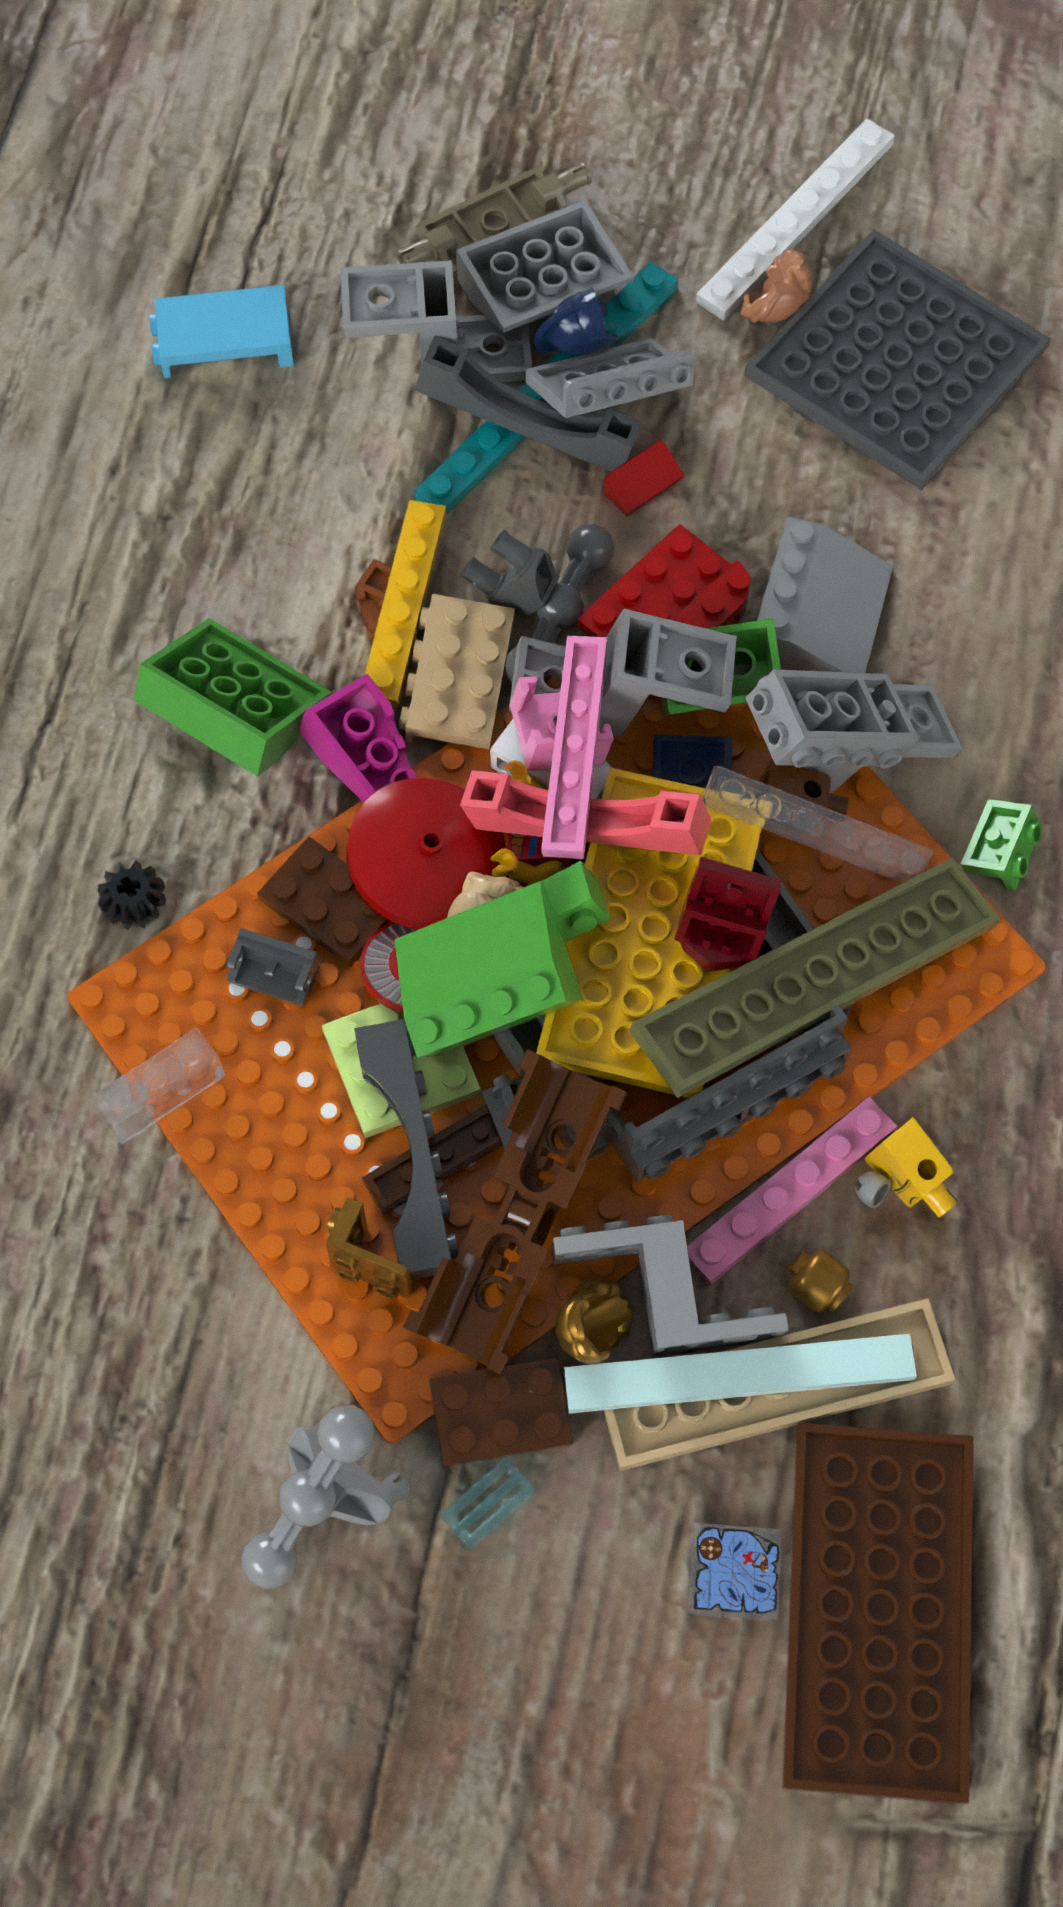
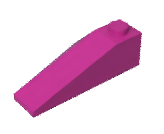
M365 674L304 711L299 729L300 734L320 760L363 802L372 794L391 783L417 778L415 771L411 769L403 737L399 735L393 719L394 712L391 703L368 674Z

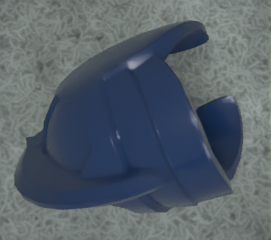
M591 287L563 300L557 306L552 316L535 333L534 344L540 353L560 350L573 355H584L613 344L618 340L617 334L610 335L605 333L604 317L609 314L605 304Z

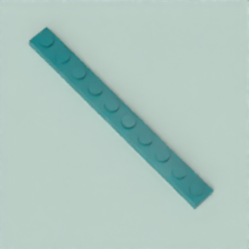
M650 261L634 277L633 282L624 286L605 305L609 314L604 317L605 333L610 335L617 334L618 340L597 351L620 346L678 289V279ZM559 350L545 364L581 355H573ZM526 383L517 390L531 398L548 403ZM486 420L414 490L415 499L419 502L446 506L447 515L526 436Z

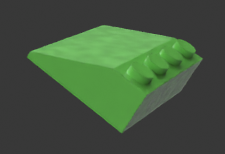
M208 618L140 664L133 700L175 725L183 732L206 744L214 751L232 760L245 770L259 776L280 760L299 737V729L304 711L330 696L332 691Z
M538 881L394 939L404 1020L417 1058L439 1056L584 1000L543 881Z

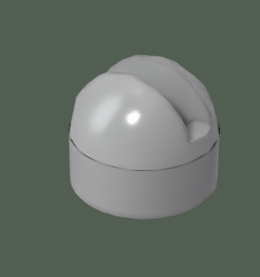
M869 1171L859 1176V1182L855 1184L854 1189L857 1197L874 1209L886 1198L892 1182L880 1173Z

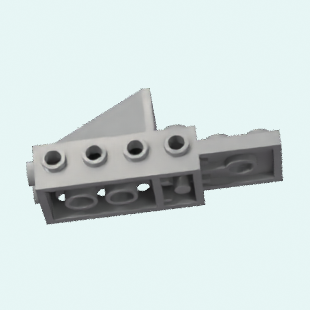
M773 669L768 675L762 677L758 681L757 686L745 697L775 765H794L797 768L803 767L828 774L831 778L830 792L837 790L863 766L889 768L899 763L902 757L954 758L963 750L933 686L892 684L888 674Z

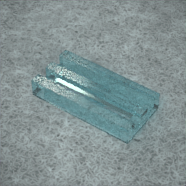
M506 1456L445 1509L440 1516L470 1550L536 1492V1489ZM506 1471L512 1476L464 1519L458 1522L455 1516ZM518 1484L522 1489L471 1534L466 1531Z

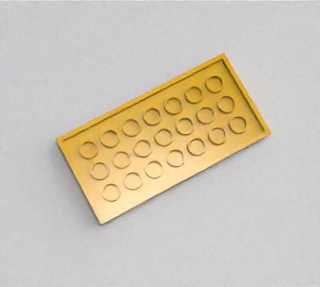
M610 767L602 796L603 800L651 798L659 796L660 790L700 794L712 821L702 855L590 843L585 866L600 881L611 919L599 924L591 931L584 932L564 943L584 1000L546 1014L536 1053L574 1072L675 1095L632 1036L629 1029L632 1023L729 973L730 969L706 971L685 953L680 942L675 941L674 938L682 907L700 857L752 871L767 802ZM703 1085L682 1095V1097L690 1098L703 1090Z

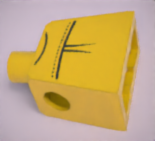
M913 1117L864 1158L875 1172L891 1180L893 1192L910 1208L923 1199L937 1217L940 1218L958 1203L942 1183L954 1173L952 1167Z

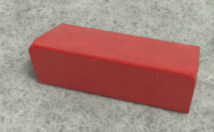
M659 439L606 475L603 493L628 517L683 479L684 473L666 444Z

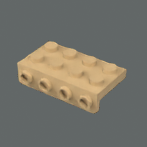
M432 594L430 608L422 607L419 630L425 631L423 641L416 640L414 645L412 663H418L417 673H409L405 696L412 697L410 708L402 706L399 729L405 730V743L412 744L414 736L490 749L515 608Z

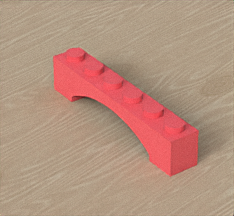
M472 770L460 806L475 829L543 837L548 790L514 780L509 774ZM660 790L659 796L645 799L603 800L591 798L586 842L702 855L712 818L700 794Z

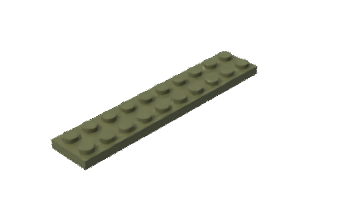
M950 858L632 1023L629 1031L678 1098L829 1017L831 1009L839 1005L841 1009H844L995 928L1001 918L956 861Z

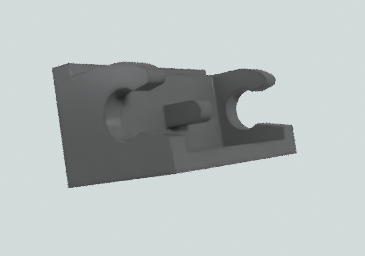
M240 928L226 967L231 968L227 977L228 982L304 1007L320 969L317 952Z

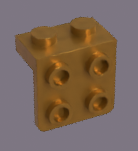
M347 1197L342 1209L336 1207L333 1210L326 1231L330 1232L326 1241V1247L331 1268L335 1269L334 1273L338 1277L352 1283H358L359 1279L374 1285L373 1289L377 1293L387 1298L397 1299L398 1295L409 1298L412 1291L410 1270L401 1264L359 1248L368 1229L364 1205L362 1202Z

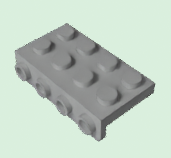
M649 338L526 369L525 383L561 415L569 418L693 386L695 356L688 350L671 354L655 340Z

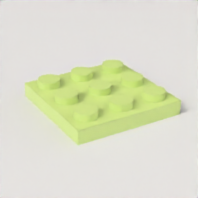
M381 1003L321 1025L365 1138L401 1125L393 1108L375 1088L363 1079L354 1028L404 1019V1014L393 1011ZM463 1046L439 1056L423 1058L412 1056L414 1072L422 1070L427 1095L419 1096L422 1112L430 1110L432 1114L481 1095V1088Z

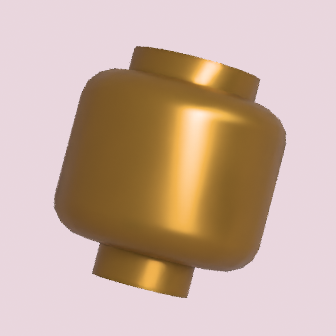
M821 1248L815 1249L809 1255L801 1251L787 1268V1271L792 1275L788 1283V1290L815 1312H822L826 1309H829L831 1312L834 1311L843 1302L852 1288V1285L848 1282L850 1270Z

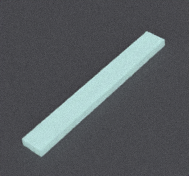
M910 1334L564 1367L569 1414L915 1380L917 1377Z

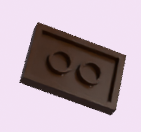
M310 836L257 892L258 899L349 967L359 959L366 942L372 934L391 922L376 912L361 897L350 877L347 863Z
M558 1357L509 1365L505 1367L503 1375L490 1369L429 1379L443 1468L571 1446L573 1444Z

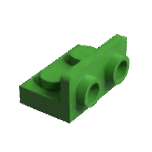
M988 799L961 861L964 872L1001 878L1007 890L1016 891L1020 879L1024 878L1028 872L1030 855L1034 846L1040 843L1043 833L1042 824L1039 822L1032 805Z

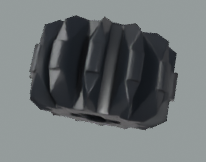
M135 860L131 868L126 869L125 865L119 862L117 866L119 872L115 874L105 871L104 878L107 883L98 884L97 891L101 897L98 902L102 912L107 913V918L113 925L121 921L123 927L129 930L133 922L138 921L140 927L145 929V918L149 916L158 919L160 913L157 907L165 906L166 897L162 893L165 889L163 879L156 877L155 869L151 865L142 870L141 864ZM131 893H135V894H136V895L133 896V897H128V895L131 894Z

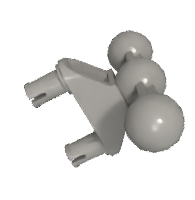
M355 1405L338 1406L330 1409L321 1421L314 1426L303 1425L292 1433L288 1446V1459L292 1474L283 1482L279 1493V1503L283 1513L271 1532L254 1535L247 1542L241 1556L242 1569L251 1583L266 1589L282 1586L291 1579L298 1562L294 1544L305 1527L321 1524L329 1516L362 1525L378 1524L391 1515L393 1504L403 1499L409 1493L410 1484L405 1477L398 1483H394L401 1476L399 1472H390L384 1479L378 1482L355 1462L362 1460L370 1452L376 1437L373 1421L364 1410Z

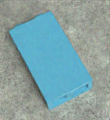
M284 285L155 299L156 314H150L149 318L152 336H158V343L152 344L154 365H161L164 378H171L172 365L274 354L278 356L279 367L294 366Z

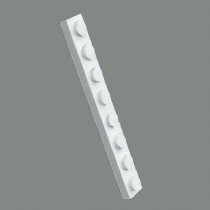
M866 118L698 291L696 303L724 321L744 301V296L750 294L767 277L766 270L770 265L774 264V258L783 255L786 250L794 249L893 146L895 135Z

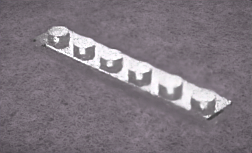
M722 766L713 767L702 799L708 808L901 883L927 871L934 851Z

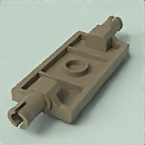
M582 162L558 175L554 173L544 175L538 166L417 223L416 234L421 240L397 250L398 261L400 264L427 262L431 259L434 261L452 260L454 282L458 280L457 249L568 207L565 202L566 194L591 184L590 172Z

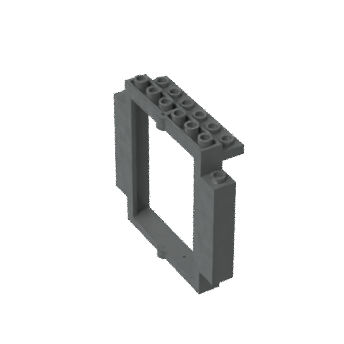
M757 849L752 872L779 879ZM782 882L780 893L768 921L767 933L757 958L814 929ZM852 1004L844 1009H841L839 1005L831 1009L829 1017L801 1031L799 1037L637 1128L632 1121L625 1124L618 1112L611 1109L590 1158L602 1153L609 1146L608 1143L611 1142L636 1182L647 1176L652 1180L666 1173L671 1168L670 1163L683 1156L686 1159H690L701 1153L707 1147L706 1143L718 1136L721 1139H725L735 1134L753 1116L756 1119L767 1116L777 1107V1102L788 1096L791 1099L802 1096L812 1087L811 1083L824 1076L826 1080L837 1076L846 1068V1061L851 1050L842 1033L848 1020L846 1014L852 1010ZM546 1015L493 1035L522 1080L526 1070L520 1068V1064L527 1049L535 1053L537 1052ZM578 1073V1074H581V1075H583V1076H586V1077H588V1078H590V1079H593V1080L597 1081L594 1076L587 1075V1074H583V1073ZM569 1126L560 1128L556 1134L565 1148L568 1149L575 1141V1132Z

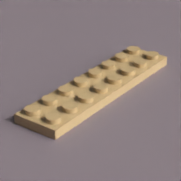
M929 1298L726 1350L736 1351L910 1334L917 1375L915 1380L603 1410L619 1471L953 1384L955 1377Z

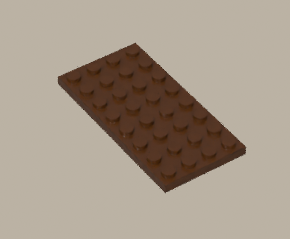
M811 1423L797 1424L782 1790L961 1805L969 1803L973 1436Z

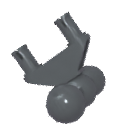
M589 524L576 528L569 536L566 547L571 562L560 583H556L559 575L555 573L550 555L540 547L529 548L503 530L493 542L490 551L495 552L514 567L506 574L501 573L499 575L475 557H472L464 566L460 577L486 593V598L490 604L515 608V612L525 613L528 616L537 611L540 622L531 638L554 644L561 630H568L577 624V618L583 613L584 609L580 591L590 572L605 568L613 556L614 544L611 535L603 527ZM517 646L507 655L504 667L507 679L511 683L513 681ZM551 675L543 677L545 683L549 681Z

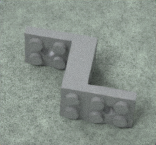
M452 260L340 268L345 338L420 333L423 363L434 336H438L469 349L468 355L501 382L525 381L526 369L532 368L528 323L503 333L485 315L456 317ZM376 296H385L389 299L384 304H374L371 302V299ZM490 344H498L503 347L502 350L495 353L484 349Z
M628 609L622 610L606 636L608 650L599 721L600 732L604 724L609 723L613 735L621 737L649 694L721 712L727 711L731 705L737 636ZM521 636L517 643L510 702L519 677L536 676L538 678L534 694L560 692L561 688L553 689L549 687L543 677L551 675L562 683L566 646ZM692 658L698 661L702 671L694 672L690 670L685 664V659Z
M672 1215L649 1217L646 1219V1224L636 1227H630L629 1221L610 1222L603 1224V1230L587 1233L585 1226L571 1227L560 1230L561 1235L553 1238L551 1249L554 1265L638 1254L652 1355L768 1340L780 1337L789 1331L786 1313L775 1314L774 1307L748 1310V1314L743 1315L744 1319L731 1320L730 1313L705 1316V1320H702L699 1325L683 1220L672 1221Z

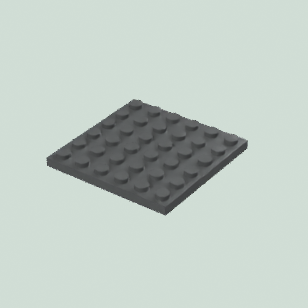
M874 229L745 366L744 376L912 485L923 490L1049 346L1051 338Z

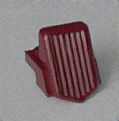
M700 857L682 907L674 940L679 941L685 953L708 972L736 968L744 965L747 961L755 960L767 933L768 921L780 893L782 880Z

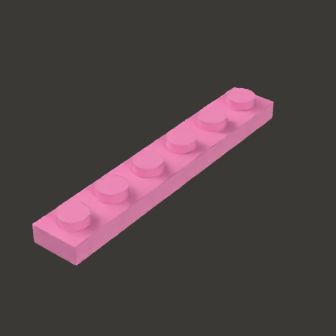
M567 636L541 848L543 857L584 859L608 650L607 637Z
M870 1097L865 1099L687 1246L690 1265L709 1286L892 1135L896 1131L897 1125Z

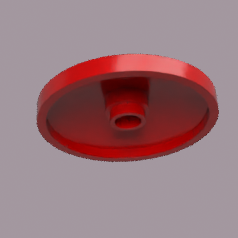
M405 779L381 788L372 794L359 808L347 838L346 861L348 871L361 897L383 917L399 925L418 930L447 918L454 899L462 892L463 883L469 872H478L483 875L492 876V870L501 865L499 862L492 861L491 857L499 850L506 849L502 832L475 829L460 806L465 789L438 779Z

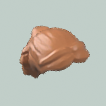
M789 249L784 251L783 255L774 258V264L770 265L766 270L768 279L764 282L762 294L759 296L755 294L744 296V303L741 309V314L744 318H749L752 323L758 321L765 323L781 322L793 316L813 295L811 291V270L806 265L803 254L796 252L795 249Z

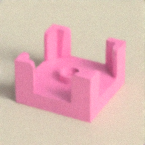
M536 676L519 677L510 702L527 771L551 769L560 692L534 694L538 683ZM609 723L604 724L601 733L598 730L594 766L604 764L614 740Z

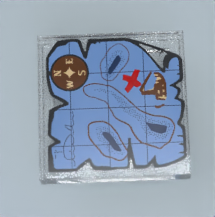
M693 1523L688 1615L777 1622L782 1529Z

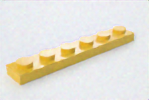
M413 500L408 502L365 674L370 676L394 708L399 707L419 627L422 607H424L446 518V506Z

